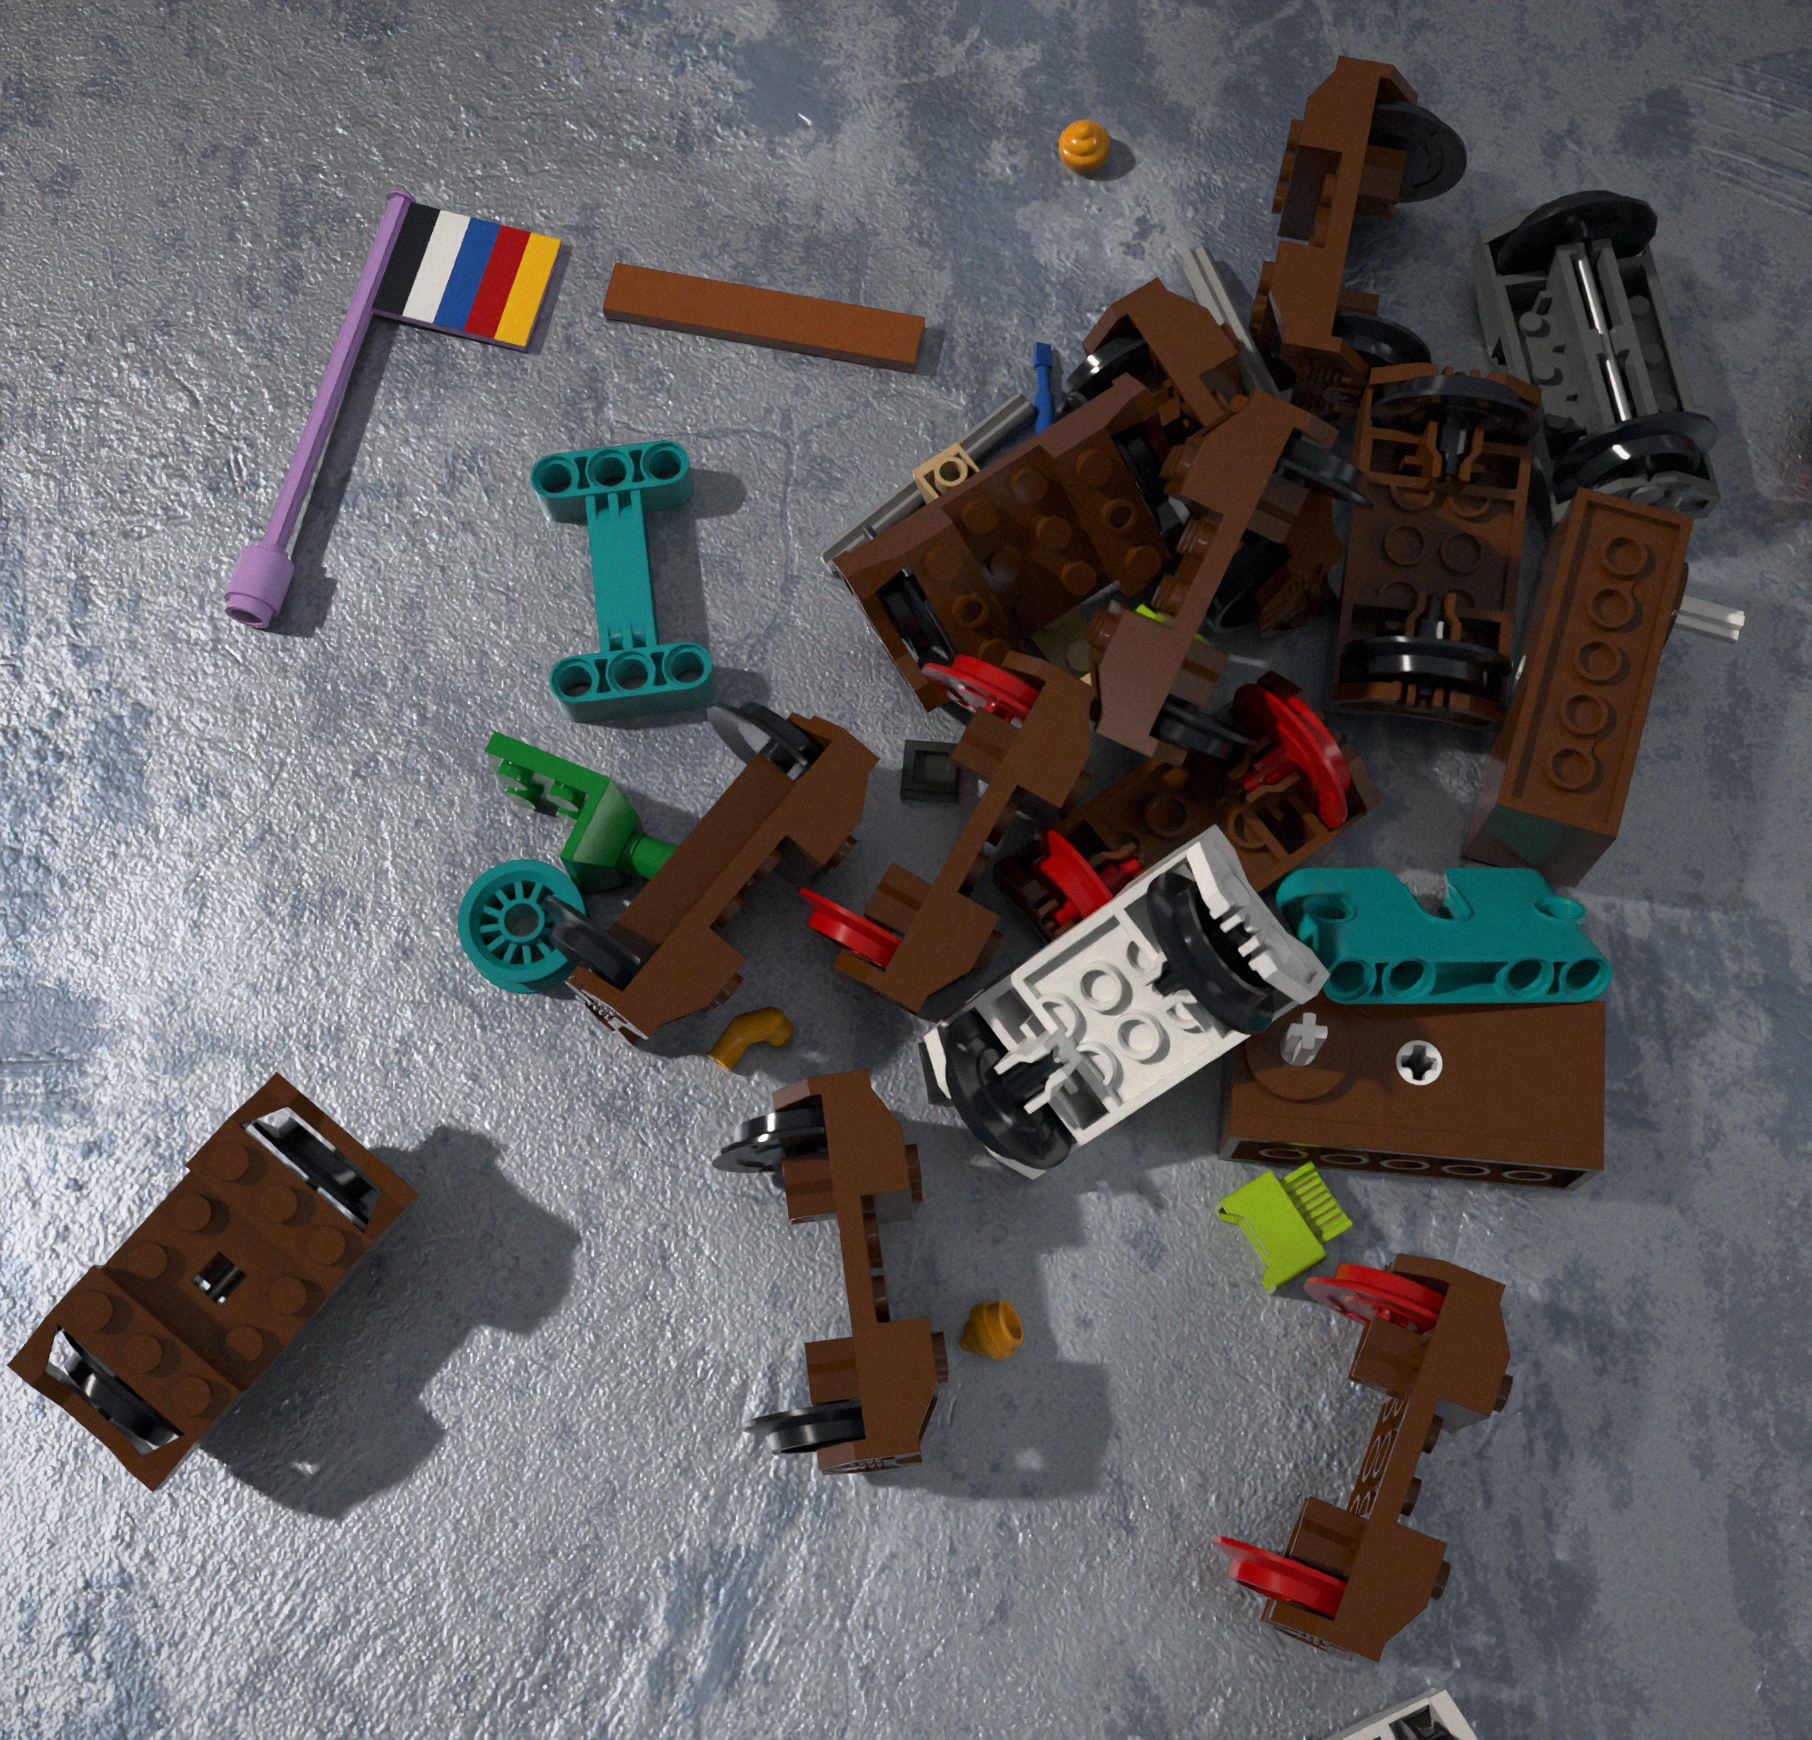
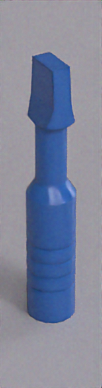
M1036 342L1033 345V369L1037 371V394L1034 397L1035 435L1053 425L1056 413L1055 396L1052 394L1050 386V370L1053 368L1051 345Z

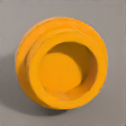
M1078 120L1064 129L1059 137V157L1065 166L1074 173H1092L1103 165L1109 156V135L1105 128L1097 122Z
M986 1299L973 1306L970 1310L969 1321L963 1326V1337L960 1338L959 1345L962 1349L975 1352L980 1357L1001 1361L1012 1356L1014 1348L1024 1343V1331L1017 1312L1007 1300L1002 1299L994 1302Z

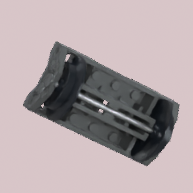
M1607 190L1582 191L1562 196L1532 209L1519 210L1480 230L1471 252L1475 270L1478 313L1490 358L1505 356L1510 375L1542 389L1540 406L1537 409V415L1540 418V428L1534 436L1527 502L1542 528L1545 542H1548L1571 502V500L1557 505L1555 498L1572 496L1576 493L1578 487L1686 515L1694 519L1708 518L1721 499L1708 453L1716 445L1719 433L1718 426L1709 416L1697 414L1649 246V242L1656 234L1657 214L1646 201L1629 196H1621ZM1598 359H1601L1603 369H1600Z

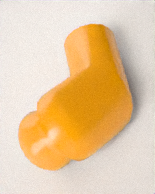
M771 1006L739 1014L732 1019L707 1056L717 1065L731 1072L750 1044L766 1040L771 1046L782 1047L791 1039L794 1025L789 1019L784 1018L782 1010Z

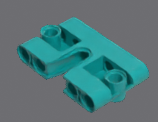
M1386 868L1294 869L1283 876L1277 882L1274 889V901L1295 938L1309 947L1330 973L1322 988L1327 997L1336 1003L1584 1002L1600 996L1609 987L1612 980L1613 969L1609 961L1583 928L1586 914L1585 908L1571 898L1558 895L1545 877L1534 869L1445 868L1444 877L1447 889L1444 905L1437 909V917L1425 912L1409 888Z

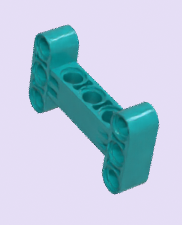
M660 440L556 453L542 457L535 463L530 476L541 512L548 519L555 522L587 520L600 644L599 653L570 656L554 665L550 672L549 685L560 712L566 719L572 722L590 723L692 710L705 706L713 699L717 689V680L708 651L703 646L694 642L660 645L646 512L678 508L690 500L694 492V480L687 452L680 444L673 441ZM667 470L679 472L671 479L662 480L656 478L661 472ZM612 477L624 478L621 483L612 487L602 485L607 479ZM555 485H569L563 492L549 493V490ZM688 669H697L703 672L700 678L690 683L676 680L680 673ZM643 676L647 678L644 685L640 688L626 690L621 687L623 682L629 677ZM588 683L591 685L589 690L582 696L569 697L566 695L568 689L574 684Z

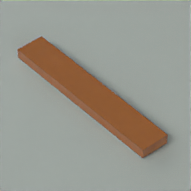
M615 263L603 304L604 316L609 319L915 373L925 330V317L621 263Z

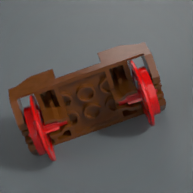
M1009 650L1000 668L970 656L957 655L951 667L926 663L922 669V674L931 684L949 698L974 713L952 753L949 763L988 784L987 789L933 885L891 862L863 911L865 919L808 889L799 887L796 892L813 910L806 926L842 947L832 966L834 970L914 1016L919 1013L926 999L963 978L972 967L978 971L984 969L1003 937V934L994 930L1000 916L968 898L990 859L989 856L981 853L984 844L987 842L997 847L1017 810L1045 826L1049 825L1055 815L1063 819L1066 818L1068 813L1076 806L1092 777L1091 774L1082 769L1090 756L1089 705L1098 689L1043 659ZM892 933L902 937L903 939L901 940L900 938L894 936Z
M1270 670L1258 678L1256 684L1246 683L1239 687L1234 693L1233 700L1211 715L1261 742L1259 748L1234 745L1228 759L1224 760L1186 745L1188 746V752L1181 767L1149 758L1053 827L1043 826L1034 832V840L1012 856L1009 857L1007 855L993 865L992 883L1009 905L1028 920L1045 944L1049 945L1115 898L1128 883L1214 824L1218 826L1234 847L1247 881L1256 893L1261 896L1273 886H1276L1277 882L1290 871L1300 868H1312L1325 859L1357 830L1372 820L1381 803V799L1360 756L1347 743L1342 744L1340 747L1337 746L1342 735L1338 731L1332 733L1331 728L1327 724L1325 726L1322 724L1325 715L1321 710L1315 713L1311 711L1313 700L1305 690L1275 671ZM1189 862L1184 863L1193 875Z
M1398 1253L1393 1263L1390 1262L1388 1265H1384L1382 1270L1356 1264H1340L1337 1267L1334 1278L1309 1277L1306 1279L1304 1290L1313 1299L1342 1316L1364 1325L1346 1379L1385 1395L1345 1510L1312 1496L1304 1498L1283 1556L1238 1540L1219 1535L1213 1536L1211 1543L1232 1559L1227 1578L1269 1598L1264 1602L1258 1621L1289 1637L1346 1661H1352L1353 1656L1373 1663H1379L1385 1643L1427 1608L1430 1598L1436 1601L1440 1599L1446 1587L1451 1569V1563L1443 1560L1448 1544L1397 1522L1400 1514L1409 1517L1413 1511L1422 1484V1480L1413 1475L1420 1454L1422 1452L1427 1454L1432 1452L1440 1430L1452 1433L1490 1418L1492 1410L1500 1413L1508 1400L1513 1384V1376L1505 1373L1511 1356L1500 1306L1506 1287L1505 1284L1445 1260Z

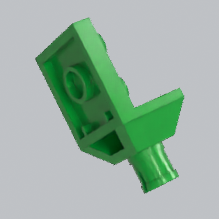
M494 731L485 749V753L495 771V776L500 780L504 790H506L505 795L513 802L529 809H536L538 804L557 811L556 816L561 821L574 827L559 857L570 879L580 893L589 895L621 885L626 874H632L650 881L678 848V845L668 844L648 835L644 831L638 814L611 778Z

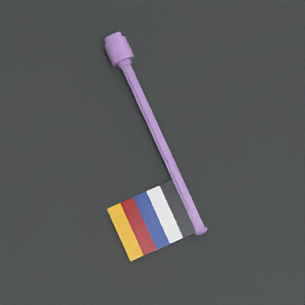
M396 189L387 194L386 199L389 203L264 537L255 546H245L240 552L224 595L225 600L228 602L225 609L228 616L251 627L266 628L271 618H276L279 615L295 571V565L287 558L288 553L285 550L372 315L377 314L526 352L562 249V240L417 204L415 198L404 190Z

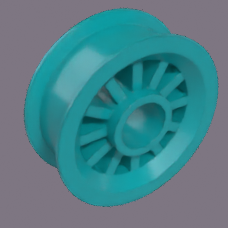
M521 859L499 864L477 878L462 900L458 914V933L462 947L478 972L491 984L505 991L519 994L543 992L563 983L576 968L557 949L551 952L547 947L550 942L547 933L555 924V921L545 908L543 899L547 894H550L570 904L590 918V915L573 881L561 870L548 863ZM526 890H533L530 898L528 899ZM515 892L516 899L510 901L507 895ZM498 902L503 906L501 911L493 908ZM524 917L539 919L537 928L530 935L524 937L512 935V929L520 919ZM489 920L496 924L486 925V921ZM494 940L489 945H486V941ZM540 952L545 958L535 962L534 954ZM505 953L503 960H500L499 957ZM521 954L524 957L523 965L517 964Z

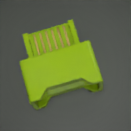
M1312 1161L1279 1181L1273 1172L1268 1170L1221 1199L1214 1208L1222 1222L1240 1227L1265 1265L1262 1284L1270 1295L1321 1264L1327 1258L1321 1246L1354 1225L1350 1218H1347L1315 1170Z

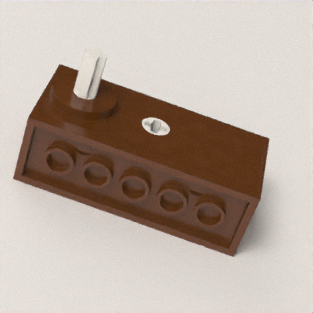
M1578 487L1540 556L1513 659V671L1509 674L1504 703L1506 705L1505 723L1494 732L1462 856L1503 868L1534 869L1541 873L1548 881L1575 888L1616 840L1662 650L1672 629L1677 628L1735 644L1745 621L1744 611L1684 595L1689 572L1688 562H1685L1684 559L1694 522L1693 517Z
M1321 988L1315 997L1302 1005H1297L1274 1020L1263 1032L1251 1035L1223 1054L1217 1160L1301 1167L1312 1161L1316 1169L1574 1192L1604 1170L1605 1002L1590 1000L1584 1002L1342 1004L1329 999L1323 988Z

